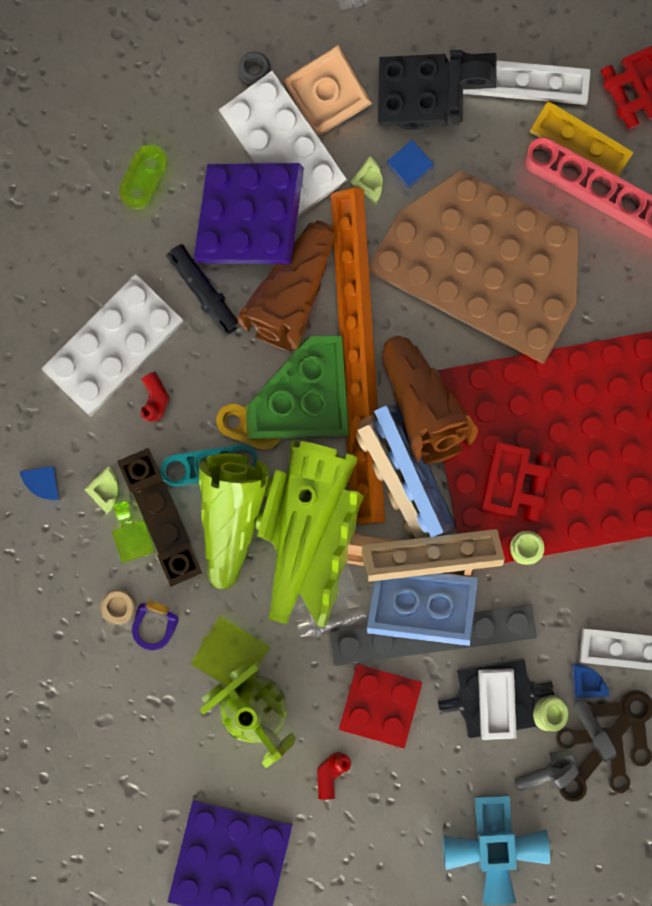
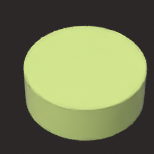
M543 697L534 707V721L541 730L559 731L567 723L568 708L560 698Z

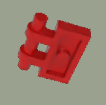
M652 46L623 58L621 65L625 72L619 75L616 74L612 65H608L600 70L605 80L603 86L607 93H611L617 106L615 111L619 120H624L628 130L640 125L635 114L638 111L643 110L648 121L652 120ZM631 83L637 99L631 102L623 89V86Z
M497 442L482 510L515 517L519 504L528 506L525 519L539 522L541 509H545L547 501L544 498L547 480L552 478L553 469L550 466L553 455L540 452L537 465L528 463L531 449ZM525 474L534 476L530 495L521 493Z

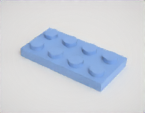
M386 405L375 410L374 412L377 417L374 421L375 427L381 438H386L391 451L388 452L393 466L396 470L400 469L405 482L402 485L406 496L410 501L414 500L420 512L417 514V520L421 529L425 533L429 532L430 536L434 537L456 528L453 517L429 464H424L422 458L418 462L408 443L410 441L402 424L403 417L398 405Z

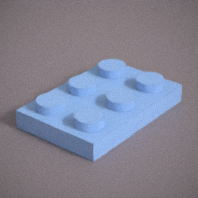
M438 573L374 581L367 633L470 646L478 578Z

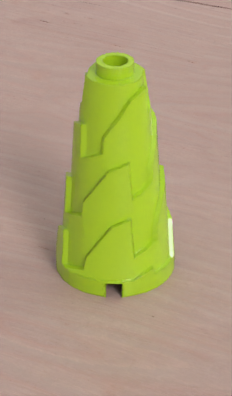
M232 453L207 456V465L203 462V459L199 465L198 474L201 491L205 559H207V579L214 587L219 589L231 588L239 580L241 567L253 537L257 516L268 483V467L258 459H256L255 466L249 465V456Z

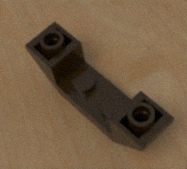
M146 448L118 460V465L129 491L135 497L159 554L157 555L170 587L203 574L185 526L167 484L161 477L159 467L150 449Z

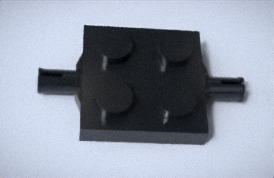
M523 658L456 669L459 684L457 698L438 700L439 713L442 715L460 711L465 719L468 738L481 737L478 670L513 668L516 730L536 727L533 717L534 698L554 695L552 681L532 685L527 677L525 659Z

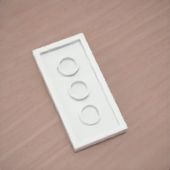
M273 71L219 109L254 163H300L304 167L298 217L349 181Z
M135 274L43 366L42 370L91 417L184 323V320Z

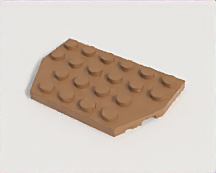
M459 170L398 212L369 264V273L544 364L577 304L578 230Z

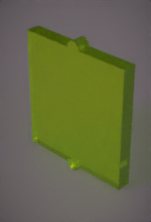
M220 616L208 637L202 638L203 645L191 665L228 686L233 682L229 677L232 672L246 661L250 666L256 662L260 665L270 646Z

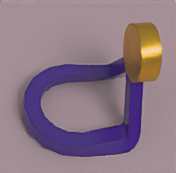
M148 600L147 604L141 603L137 608L132 626L135 642L145 650L155 651L162 649L169 643L178 624V616L169 612V607L151 600ZM147 610L168 617L165 636L158 643H146L139 635V625Z

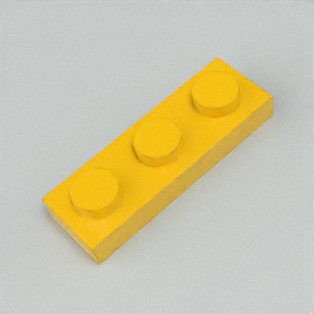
M549 101L530 129V133L535 136L550 139L618 177L633 154V151Z

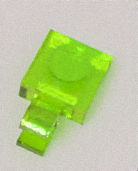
M128 501L113 505L121 528L111 532L121 562L125 563L155 553L145 521L134 522Z

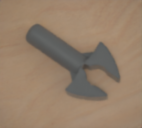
M586 700L576 701L573 707L589 733L593 746L605 763L615 758L617 753L606 731L602 730Z
M551 752L549 753L551 762L547 767L516 778L515 786L519 791H523L549 780H554L558 788L561 789L579 774V770L575 766L577 763L572 753Z

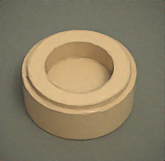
M123 590L110 591L101 602L102 615L107 621L114 624H122L129 621L136 610L134 598Z

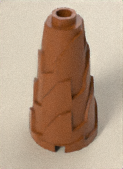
M317 220L315 223H308L302 234L294 242L291 264H275L266 279L262 281L242 308L237 321L247 332L250 331L253 325L257 331L255 336L257 339L275 348L291 352L292 348L294 351L298 349L307 328L311 310L319 293L320 282L327 267V259L336 238L333 234L334 229L329 224Z
M394 336L388 339L382 351V362L393 386V395L403 417L402 424L410 441L408 444L415 459L419 462L422 458L424 464H434L461 453L462 449L459 444L466 439L470 446L477 436L478 428L473 418L468 415L453 390L447 388L436 369L431 368L417 345L414 346L410 339L406 337Z

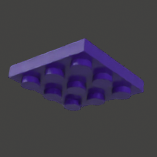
M300 163L207 164L193 259L198 263L291 264L304 167Z
M193 799L167 902L181 906H273L293 824Z

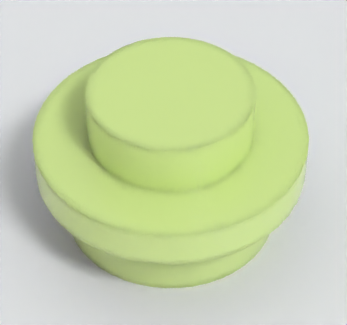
M522 531L511 540L510 553L516 562L523 565H531L542 558L544 542L537 533Z

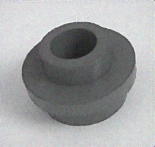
M260 52L245 54L238 64L240 78L249 85H253L271 72L269 59ZM252 65H258L261 68L257 74H251L248 70Z

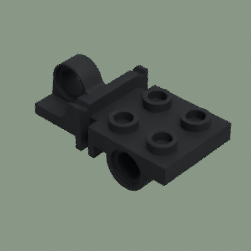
M450 50V62L445 54L379 57L378 123L380 126L397 125L403 129L419 130L430 127V124L434 123L448 126L449 117L454 125H459V122H463V90L496 88V53L470 54L462 50Z

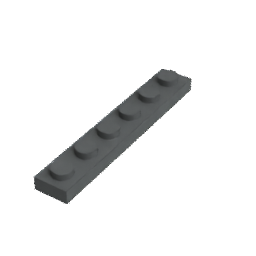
M532 604L474 612L470 646L367 633V627L330 632L335 666L537 638Z

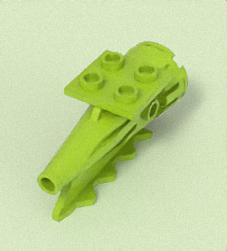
M292 440L287 474L275 469L274 477L268 479L265 496L268 498L265 509L261 510L258 514L256 530H259L257 537L272 542L277 551L270 612L268 615L269 620L288 624L289 617L300 594L317 626L326 628L332 606L338 596L339 579L347 563L348 546L356 530L357 513L365 497L357 491L345 490L357 464V457L348 453L346 457L339 456L336 449L310 442L300 441L299 443L296 440Z
M246 661L229 675L233 682L227 687L223 688L218 684L201 698L205 705L199 710L204 715L221 701L220 717L226 731L235 739L243 742H263L268 752L261 763L267 768L272 763L278 761L294 745L296 736L291 732L283 740H280L276 735L284 725L287 715L285 695L281 688L271 679L258 675L251 676L261 666L258 662L250 666ZM244 711L250 712L253 715V719L248 718Z

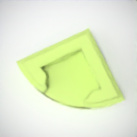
M370 156L350 181V185L364 189V196L377 204L382 194L383 178L379 165Z
M109 466L84 489L107 514L113 510L119 496V484L114 471Z

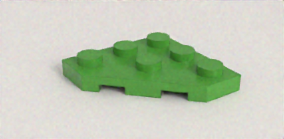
M309 336L303 341L298 349L294 351L246 405L248 440L337 438L349 436L342 336Z

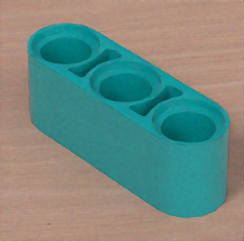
M246 444L182 453L167 457L160 466V474L162 479L172 487L199 485V465L202 459L204 461L207 456L247 452L253 457L252 466H255L256 459L259 460L256 451ZM174 463H182L186 468L185 475L180 480H171L168 476V469Z

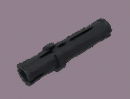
M179 244L166 254V258L202 304L201 309L204 314L208 313L224 336L237 330L241 325L225 303L226 297L222 292H217L190 256L185 246Z

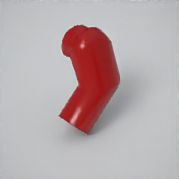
M156 371L141 379L149 393L145 407H142L140 410L141 417L147 422L159 421L164 416L170 400L165 387Z
M342 752L333 753L318 766L317 786L319 800L335 799L334 780L344 771L347 772L350 769L351 759L348 755Z

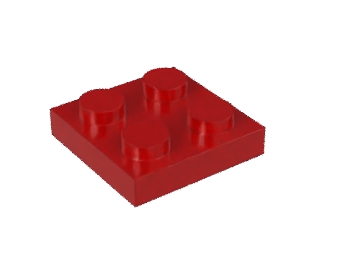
M357 664L339 730L405 749L423 682Z

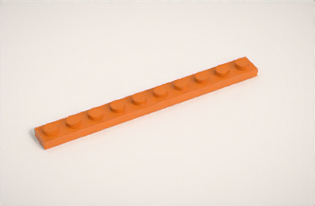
M353 187L332 193L330 196L333 234L336 237L334 241L339 336H342L349 428L346 446L347 453L358 458L349 480V491H357L365 496L357 513L356 525L385 523L383 481L377 478L373 470L372 463L374 460L369 451L364 452L356 437L362 419L372 414L377 419L374 411L378 409L364 189Z

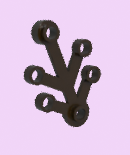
M639 690L627 692L622 696L620 702L594 704L593 702L586 701L588 705L593 707V714L596 719L597 717L619 716L611 727L602 728L603 731H606L617 753L616 757L610 760L612 774L608 779L609 787L617 793H624L630 787V778L626 775L622 736L630 726L634 747L630 751L631 761L637 766H646L652 759V753L647 746L645 722L652 716V699L648 694ZM633 701H639L641 704V710L637 714H633L630 710V704ZM564 727L557 731L555 736L557 744L565 749H570L576 744L593 743L586 729L572 730ZM570 732L572 734V741L569 744L561 742L560 737L562 733ZM595 747L577 768L579 774L573 779L577 783L576 791L568 793L565 787L558 788L560 795L567 801L576 802L585 796L587 792L586 780L603 761ZM640 749L646 752V759L643 762H638L635 759V753ZM617 776H623L625 785L619 789L615 788L613 784L614 779Z

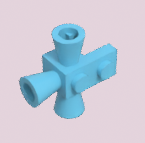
M509 795L474 797L477 840L443 835L445 870L478 862L480 870L482 872L486 871L482 904L516 903V898L508 870H517L516 860L550 864V846L547 829L515 837L511 827Z

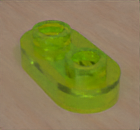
M144 145L136 151L120 184L119 195L125 206L132 210H141L150 205L167 170L168 162L166 155L158 146ZM150 159L157 161V165L153 169L145 167L146 162ZM135 189L143 191V195L138 199L131 197V193Z

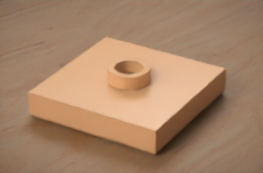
M336 45L282 80L292 99L318 137L373 104L339 45Z

